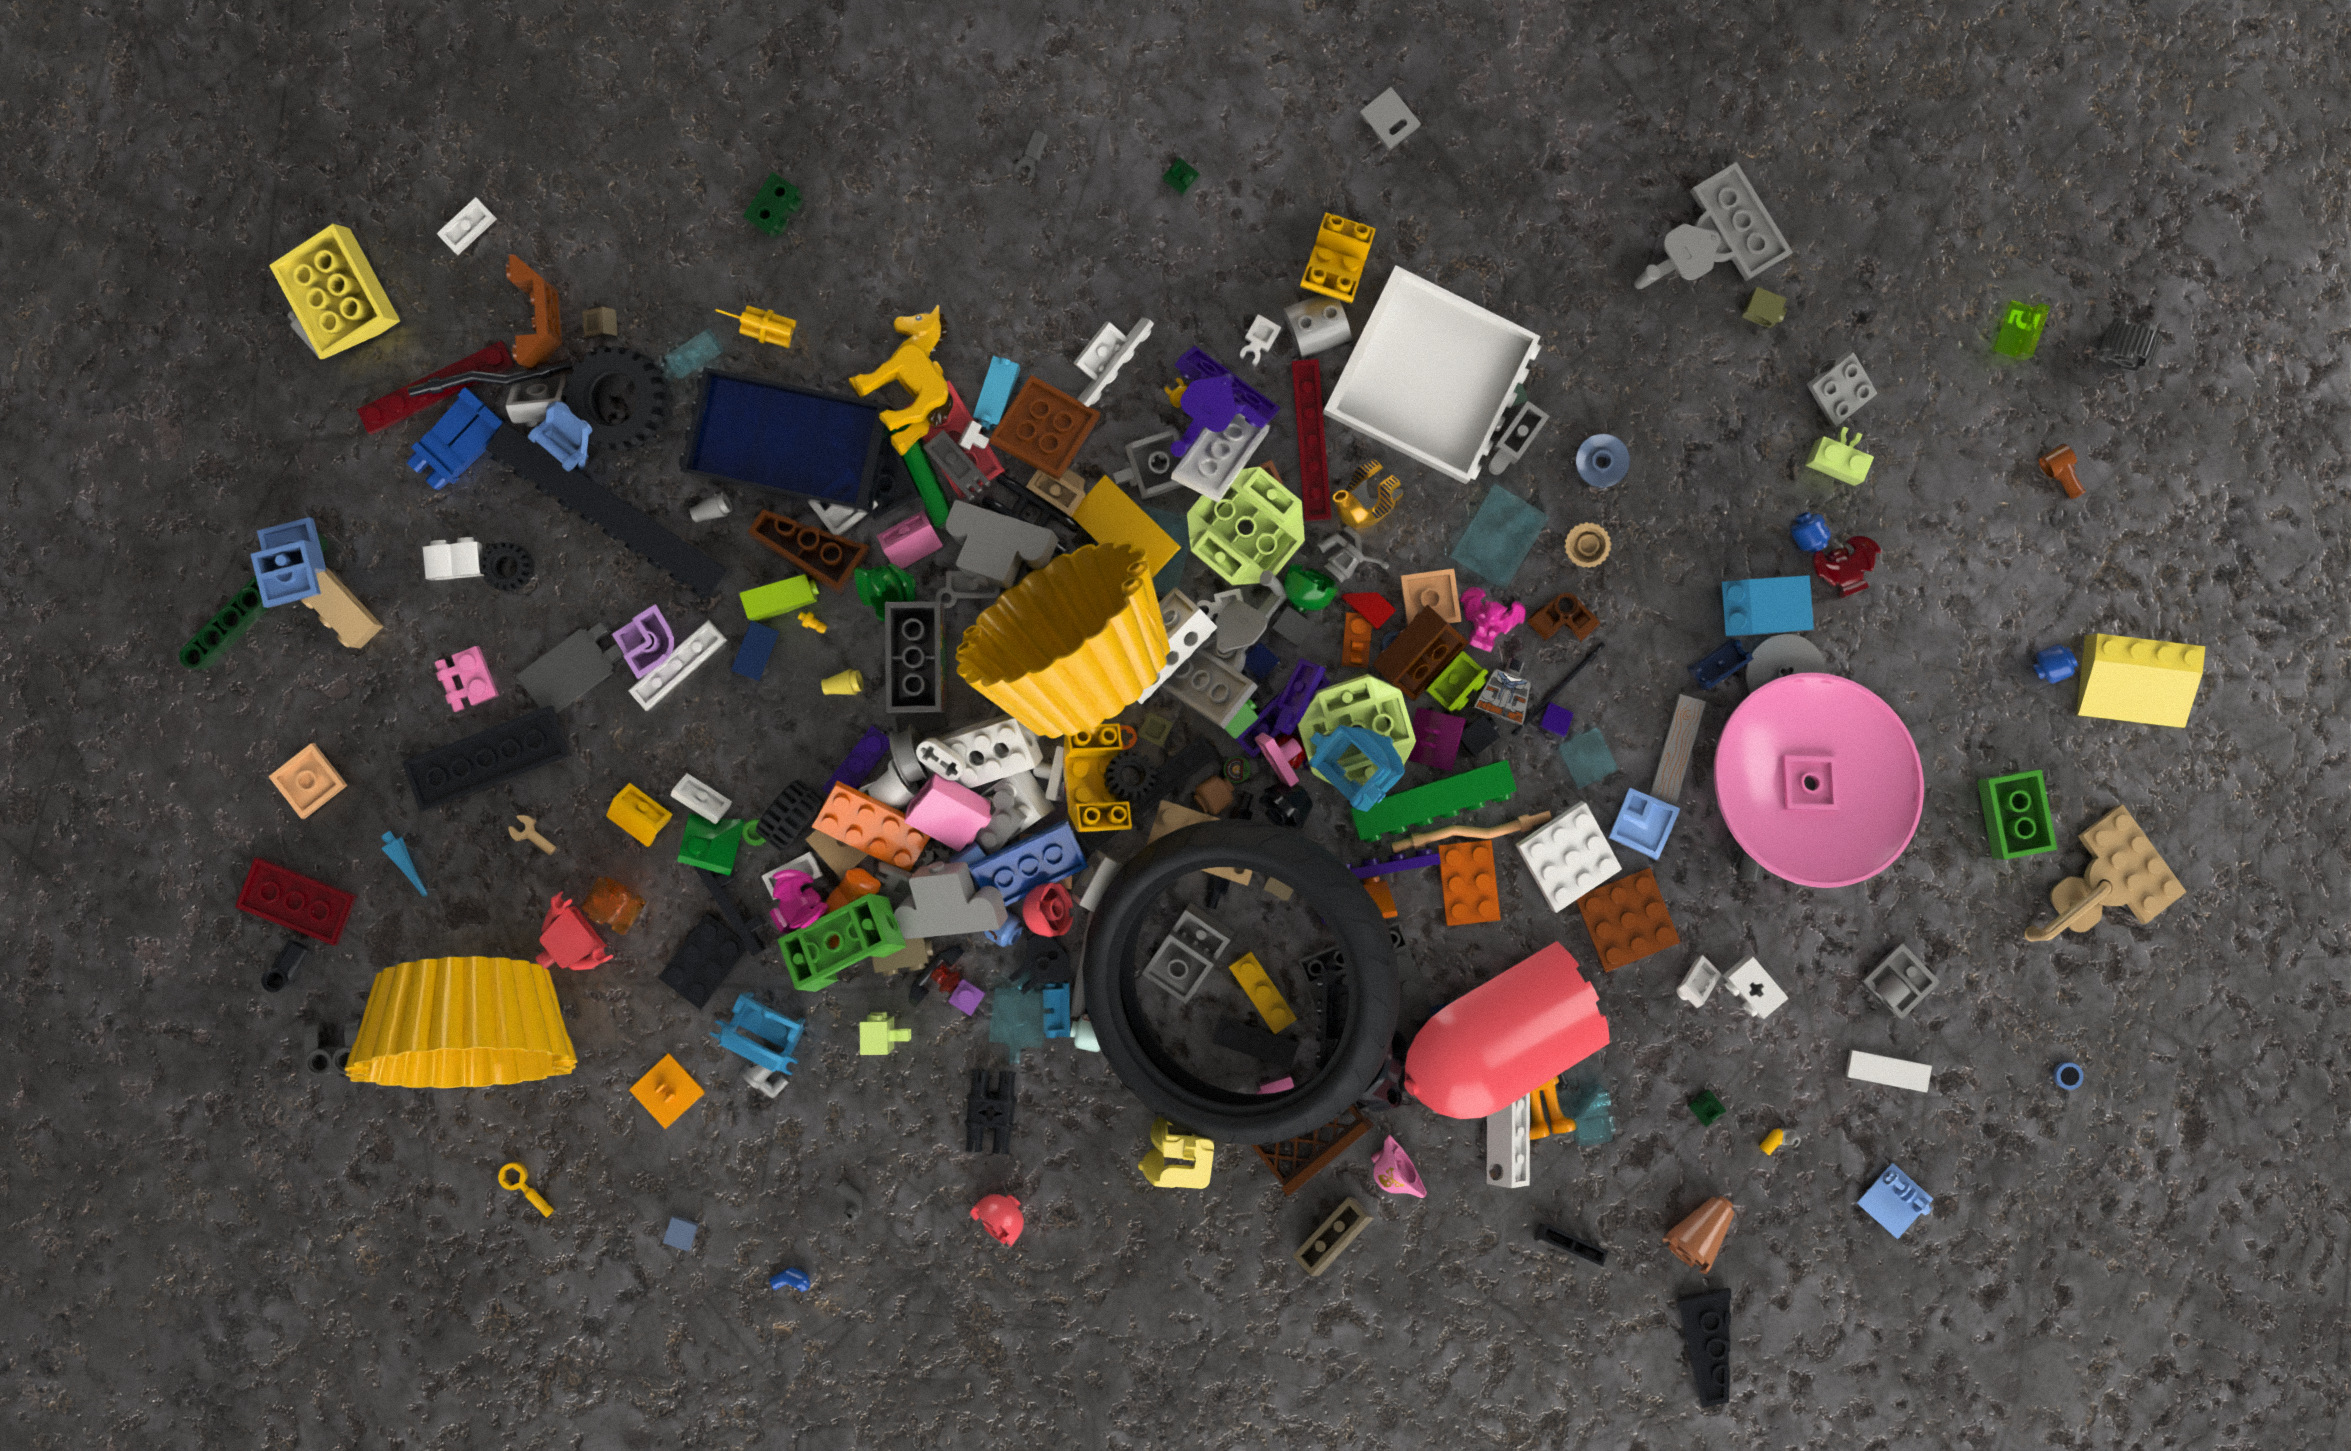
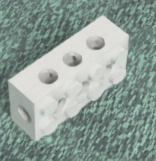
M1176 587L1159 602L1170 645V653L1166 656L1167 663L1157 673L1156 681L1150 687L1143 690L1141 697L1137 700L1140 704L1149 698L1217 628L1207 615Z
M1008 713L932 737L938 739L964 758L966 762L965 772L954 781L968 789L1036 768L1043 759L1034 733ZM931 746L927 748L926 754L931 756L934 748ZM954 762L949 764V770L951 772H953L956 767V764ZM924 765L930 778L935 772Z

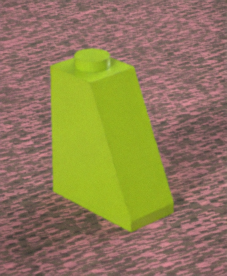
M803 574L739 593L747 618L759 623L818 602L816 595L820 594L816 580L810 579V576Z

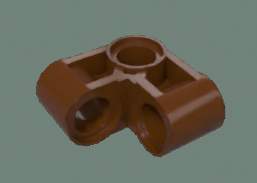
M1568 592L1555 595L1526 620L1544 641L1554 635L1562 625H1565L1581 643L1600 625L1595 615L1575 595ZM1561 598H1566L1570 603L1567 612H1562L1559 609L1558 603Z

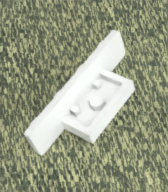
M1142 317L1127 336L1122 334L1110 322L1106 321L1073 362L1092 379L1077 398L1078 401L1089 407L1099 400L1102 389L1106 384L1114 381L1118 375L1117 370L1123 363L1128 362L1133 357L1136 346L1150 335L1151 327L1154 325L1150 319Z

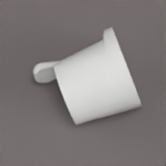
M894 759L889 761L888 770L878 780L860 787L858 791L864 794L869 793L871 797L899 810L908 805L920 789L916 781L913 787L906 785L896 767Z

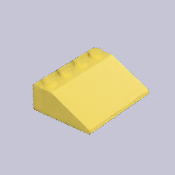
M331 224L269 265L320 359H325L378 336L400 322L350 228Z
M2098 633L2085 635L2076 715L2185 728L2203 674L2206 646Z

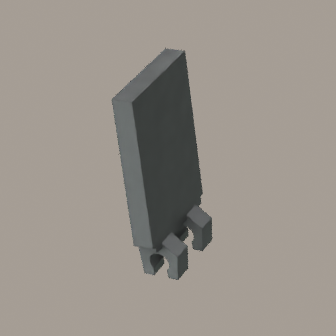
M605 622L598 623L589 631L586 628H580L516 675L540 709L553 705L556 714H558L614 673L612 669L614 666L612 664L622 658L624 653L618 644H615L605 652L597 644V642L612 632Z

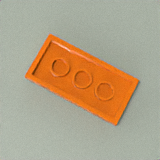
M836 781L812 823V828L908 872L912 869L931 837L905 823L906 813L839 781Z

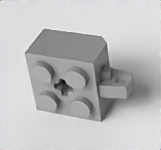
M1176 428L1126 445L1125 450L1129 462L1124 463V470L1112 474L1115 484L1118 486L1130 482L1131 487L1138 486L1142 500L1185 486L1171 479L1172 472L1184 457V455L1176 457L1170 450L1171 444L1174 441L1180 440ZM1156 459H1160L1161 462H1166L1163 465L1162 470H1158L1157 467H1152L1155 465Z

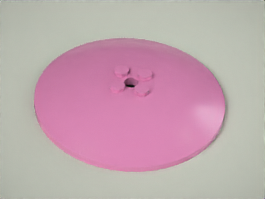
M1798 673L1775 679L1749 694L1736 707L1725 723L1716 747L1714 759L1715 792L1719 808L1730 832L1739 845L1758 864L1785 880L1819 888L1842 887L1864 881L1892 864L1907 847L1915 833L1920 820L1924 799L1923 771L1915 743L1906 726L1892 708L1879 696L1854 681L1824 673ZM1806 777H1811L1814 780L1815 788L1813 791L1806 788L1804 784Z

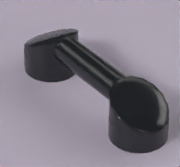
M954 946L939 952L914 980L909 994V1003L916 1008L929 993L924 985L945 962L952 967L965 951L960 946Z

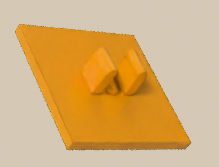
M670 1053L629 1089L664 1129L670 1126L705 1093Z

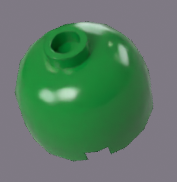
M1291 564L1283 584L1286 597L1293 603L1292 608L1306 613L1307 610L1319 611L1328 606L1339 589V586H1334L1336 582L1313 568L1310 571L1301 570L1303 565Z

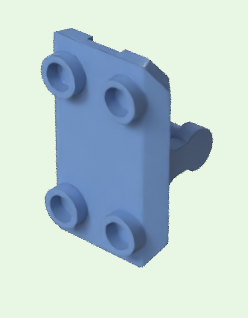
M555 401L546 406L545 420L529 433L528 439L533 443H539L563 464L562 467L566 471H571L574 467L577 470H584L585 460L589 458L587 453L588 435L592 433V428L585 420H580L572 414L570 408L565 403Z

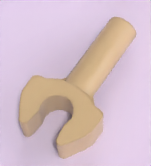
M517 815V818L525 824V830L521 832L516 827L509 826L508 830L511 837L515 841L529 839L548 855H552L557 847L535 831L536 820L531 816Z

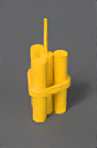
M748 305L741 316L715 309L716 312L740 319V334L759 339V342L763 344L769 342L785 348L790 347L791 337L797 323L796 320L774 314V311L770 309L764 311Z

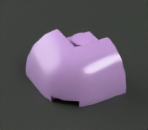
M656 604L632 618V622L612 634L637 679L662 665L671 656L674 648L672 630Z

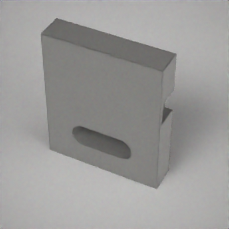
M1392 87L1388 88L1359 112V115L1367 124L1369 123L1372 126V131L1389 151L1421 125ZM1403 121L1406 123V126L1396 134L1391 135L1389 133V130L1399 122Z

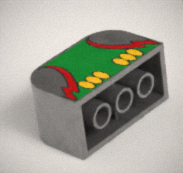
M940 601L885 602L887 713L946 712L947 624L945 606Z

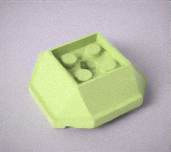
M1261 467L1242 469L1219 503L1202 495L1187 513L1190 551L1232 586L1261 584L1260 575L1266 570L1271 571L1276 576L1305 541L1302 501ZM1243 521L1250 522L1253 526V531L1248 535L1241 534L1238 530L1239 523Z
M1369 674L1315 691L1303 718H1301L1299 724L1297 723L1308 762L1315 755L1317 748L1311 742V737L1316 732L1322 733L1327 737L1339 725L1347 727L1360 725L1362 728L1372 730L1383 737H1391L1393 739V746L1402 759L1403 766L1416 742L1401 690ZM1353 743L1336 761L1347 771L1344 775L1350 781L1354 779L1362 786L1379 769ZM1310 766L1313 775L1332 784L1316 768Z

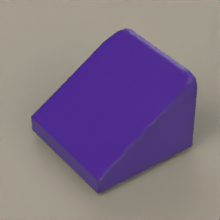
M1549 702L1538 726L1563 738L1567 734L1574 713Z

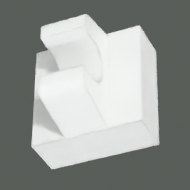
M972 420L968 422L957 445L965 450H970L972 445L985 449L989 439L979 434L982 425Z

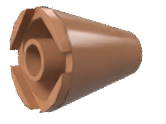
M1712 1196L1665 1234L1662 1241L1664 1243L1669 1241L1670 1245L1667 1248L1690 1267L1697 1264L1701 1267L1699 1272L1707 1274L1713 1265L1735 1214L1731 1209L1733 1207L1732 1203L1722 1196L1718 1198Z

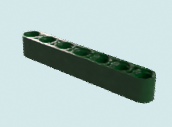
M317 532L322 554H324L328 542L323 534ZM256 575L181 649L179 660L184 667L199 670L211 667L269 609L263 606ZM256 594L258 600L252 607L250 599L252 595ZM237 613L238 622L233 625L231 618L233 614ZM218 632L219 641L214 644L212 638L214 633ZM198 651L200 653V660L198 663H195L193 657L195 652Z

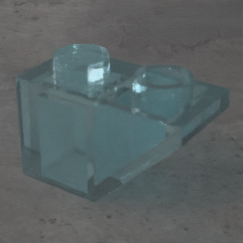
M1600 1084L1592 1086L1572 1114V1119L1575 1121L1577 1128L1574 1130L1575 1139L1580 1146L1613 1141L1612 1133H1615V1124L1613 1117H1609L1607 1109L1608 1106H1611L1609 1091L1604 1090V1087Z

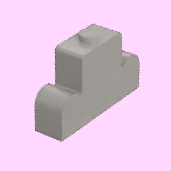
M956 499L946 521V530L956 543L963 545L956 565L964 575L974 578V582L983 586H988L990 583L1010 589L1022 561L1025 560L1028 566L1033 569L1044 568L1051 560L1059 540L1052 530Z
M939 861L929 866L919 867L909 879L912 894L903 900L894 913L904 939L999 930L1008 918L1003 897L997 888L984 886L978 892L975 891L966 862L944 864V862Z

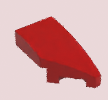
M1377 592L1347 593L1341 596V599L1355 613H1359L1376 631L1396 612V609Z

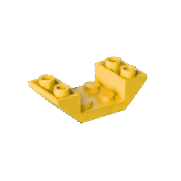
M1325 212L1300 287L1352 304L1376 228Z
M1099 724L1092 729H1082L1073 736L1065 735L1062 762L1068 813L1078 832L1132 829L1129 802H1123L1122 798L1119 801L1116 800V794L1110 795L1108 792L1110 787H1105L1104 784L1106 778H1104L1106 767L1123 750L1120 724Z

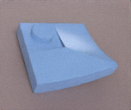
M1629 788L1608 838L1643 853L1652 859L1658 860L1680 808Z

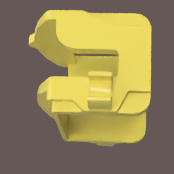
M1159 1116L1154 1121L1150 1133L1151 1141L1156 1148H1152L1146 1153L1143 1161L1138 1163V1169L1143 1171L1146 1179L1154 1186L1198 1189L1207 1187L1210 1183L1213 1161V1141L1210 1138L1194 1134L1192 1136L1168 1134L1167 1124H1173ZM1164 1157L1193 1160V1166L1172 1164L1164 1167Z

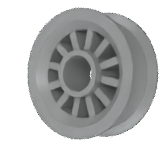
M913 724L908 726V730L899 733L890 731L889 743L894 762L908 787H913L915 781L924 778L930 779L924 764L916 755L917 747L923 739Z

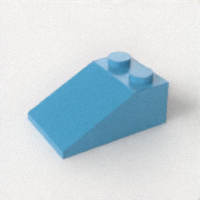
M1810 576L1722 582L1726 636L1735 637L1814 630Z

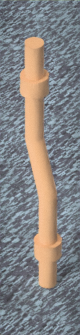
M1545 811L1532 816L1528 814L1517 817L1515 821L1491 828L1450 825L1423 834L1421 831L1410 834L1409 838L1390 844L1393 853L1413 847L1415 850L1423 848L1427 843L1454 835L1491 839L1519 830L1521 832L1532 830V826L1552 820L1550 811Z

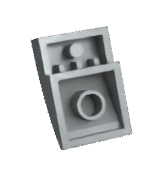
M1190 902L1142 972V975L1187 1004L1230 942L1234 931Z

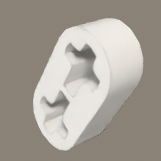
M926 738L917 747L916 755L918 759L944 779L954 781L965 772L966 762L964 758L938 739ZM931 746L934 748L933 754L928 756L926 754L927 748ZM952 762L956 764L953 772L949 770V764Z

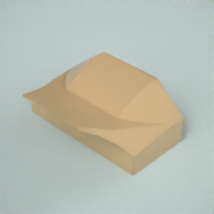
M1068 468L1060 481L1037 470L1026 486L1030 491L1069 517L1073 516L1086 495L1084 492L1085 479Z

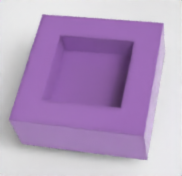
M963 978L948 1002L971 1016L986 992Z

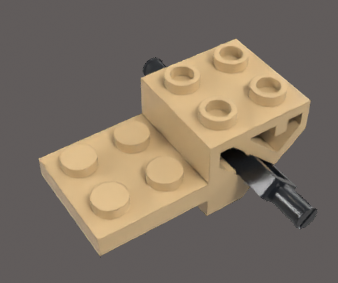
M1243 791L1239 807H1233L1229 819L1251 821L1253 812L1249 811L1254 794ZM1161 800L1147 845L1179 828L1220 819ZM1233 867L1202 869V871L1211 873L1207 889L1211 890L1205 906L1216 910L1221 894L1226 895L1230 881L1248 886L1252 871Z

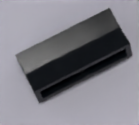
M1539 1223L1533 1237L1536 1242L1596 1268L1604 1266L1608 1250L1548 1224ZM1548 1231L1568 1240L1566 1246L1545 1238L1546 1232ZM1578 1244L1596 1252L1595 1258L1592 1259L1574 1251L1575 1245Z

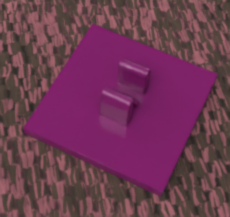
M1417 707L1412 724L1416 742L1407 760L1452 771L1466 719Z

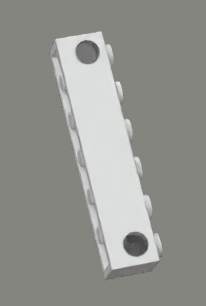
M1530 1092L1502 1110L1487 1115V1184L1507 1188L1530 1185Z

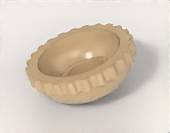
M1580 523L1579 526H1574V529H1571L1570 533L1567 534V539H1565L1566 545L1564 546L1566 548L1565 552L1568 554V558L1572 560V563H1576L1577 566L1581 565L1583 568L1596 567L1598 564H1602V561H1605L1606 557L1609 556V551H1611L1610 545H1612L1610 542L1611 538L1608 536V532L1603 527L1601 528L1599 524Z

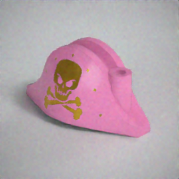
M1388 1135L1384 1141V1149L1371 1155L1372 1161L1375 1163L1373 1174L1377 1184L1390 1193H1408L1420 1198L1426 1197L1427 1191L1412 1161L1403 1148L1391 1135Z

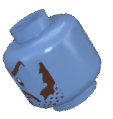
M1006 909L1008 918L999 930L983 931L986 938L1000 947L1015 944L1023 931L1021 919L1008 909Z

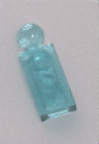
M708 328L664 356L668 363H659L657 365L663 369L664 373L662 376L667 378L669 382L673 380L675 374L680 380L724 352V350Z

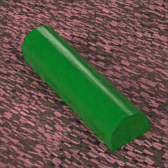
M911 423L901 426L897 430L896 428L891 431L892 434L905 431ZM919 438L902 456L935 529L946 526L951 506Z

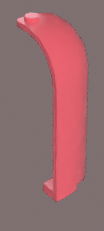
M1556 941L1450 1003L1432 1016L1417 1033L1407 1052L1404 1082L1407 1092L1412 1096L1415 1095L1423 1104L1438 1114L1457 1119L1482 1118L1502 1110L1608 1045L1610 1041L1606 1016L1600 1015L1596 1005L1599 997L1591 982L1585 983L1577 971V968L1580 966L1577 961Z

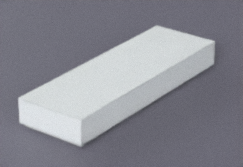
M1850 1049L1845 1076L1927 1092L1932 1066Z

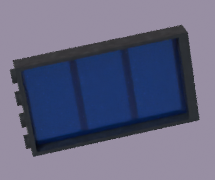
M708 367L703 368V372L697 379V388L699 389L697 399L693 401L691 406V414L693 415L691 425L687 427L685 432V440L687 441L685 451L681 453L679 458L680 472L688 476L872 514L890 430L879 418V413L885 410L895 411L894 408L888 404Z

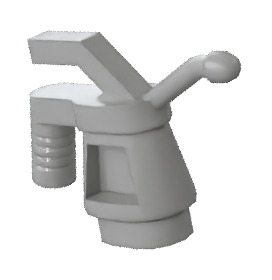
M1348 525L1344 528V532L1355 540V547L1338 533H1334L1317 544L1322 554L1335 545L1342 548L1327 560L1328 563L1323 567L1340 584L1345 579L1350 578L1357 565L1362 561L1378 563L1386 570L1389 568V564L1381 559L1363 556L1361 536Z

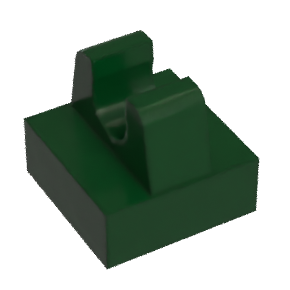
M1179 157L1163 175L1162 180L1183 197L1200 177V174Z
M1706 1089L1687 1105L1705 1128L1727 1111L1709 1089Z

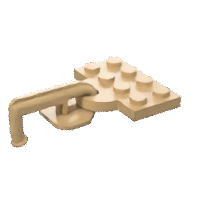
M2123 804L2117 805L2078 835L2093 859L2086 867L2084 879L2066 877L2051 890V903L2060 915L2042 929L2036 926L2027 927L2024 931V936L2031 942L2051 940L2068 926L2075 932H2086L2101 920L2103 905L2122 906L2127 904L2141 924L2148 923L2185 894L2186 890Z

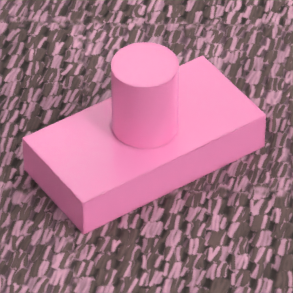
M1262 732L1254 738L1280 781L1292 787L1299 779L1288 761L1302 751L1301 746L1294 738H1291L1281 747H1278L1272 737Z

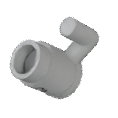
M751 1060L738 1071L742 1078L756 1089L759 1088L771 1098L777 1096L789 1083L788 1079L781 1075L771 1085L766 1079L772 1071Z

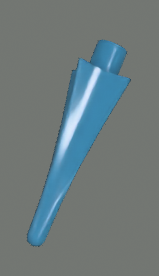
M391 831L383 834L381 838L386 846L381 849L408 877L421 896H427V891L414 868L403 838L395 839Z

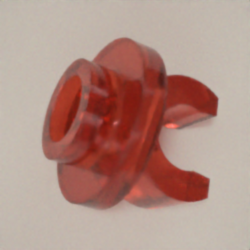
M942 966L941 969L937 968L931 975V978L940 984L938 991L941 994L946 991L951 993L960 983L958 980L960 973L958 971L951 973L945 966Z

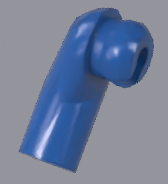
M793 1267L787 1268L769 1278V1282L774 1290L788 1284L797 1288L798 1291L804 1292L811 1285L808 1275Z

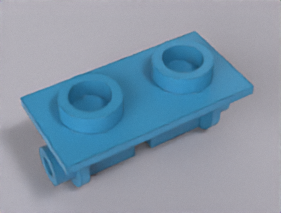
M1045 983V988L1042 989L1043 1008H1050V1013L1043 1014V1033H1046V1038H1057V1036L1070 1037L1069 983Z

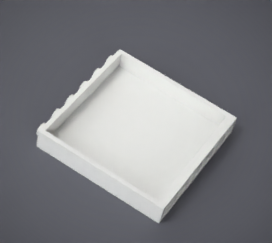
M1395 265L1323 414L1467 484L1470 478L1473 480L1477 478L1482 467L1478 462L1482 454L1488 455L1494 443L1490 438L1494 430L1500 431L1506 419L1502 414L1506 407L1511 408L1517 397V393L1513 391L1517 383L1523 384L1529 369L1525 367L1529 359L1535 360L1541 348L1537 344L1541 336Z

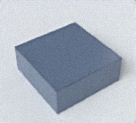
M673 1215L663 1243L689 1251L699 1223Z

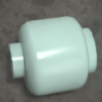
M1083 1014L1079 1022L1073 1021L1070 1037L1075 1038L1074 1045L1079 1049L1092 1052L1100 1051L1101 1049L1088 1014Z

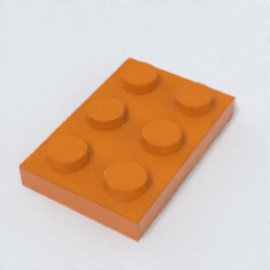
M1492 840L1437 845L1441 861L1439 868L1446 926L1500 920Z

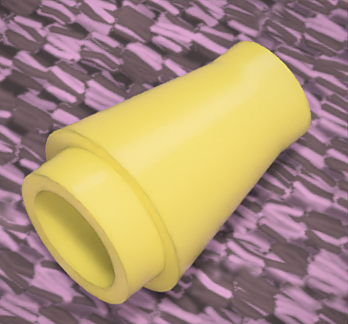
M852 668L830 678L822 679L821 682L825 695H857L864 688L861 672Z

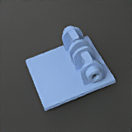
M1891 1163L1858 1200L1857 1204L1896 1239H1899L1921 1213L1927 1215L1932 1210L1929 1204L1933 1198L1894 1163Z

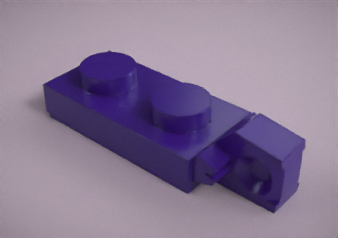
M1303 658L1299 659L1277 704V707H1279V717L1274 726L1275 729L1291 735L1309 706L1326 670L1324 667Z

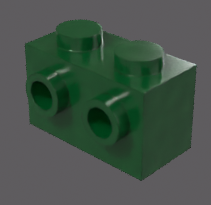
M772 171L743 214V217L749 224L774 240L777 235H782L788 226L787 220L792 212L795 214L802 206L803 194L797 187Z

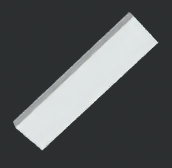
M707 620L674 649L671 656L662 665L647 673L628 691L645 711H648L727 641L726 637L711 620Z

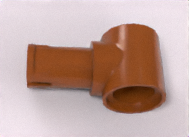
M2061 444L2039 458V465L2048 477L2059 480L2070 499L2077 498L2086 492L2074 472L2076 470L2074 464L2077 463V458L2068 445Z

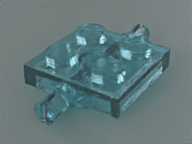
M1024 972L1018 981V987H995L989 1041L1004 1043L1010 1046L1008 1063L1020 1064L1021 1048H1043L1045 1033H1043V1014L1048 1012V1008H1043V993L1030 989L1023 995L1020 991L1022 985L1029 981L1031 972Z

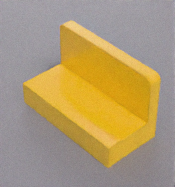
M631 783L613 798L606 814L610 820L647 847L653 843L657 833L670 821L673 815Z

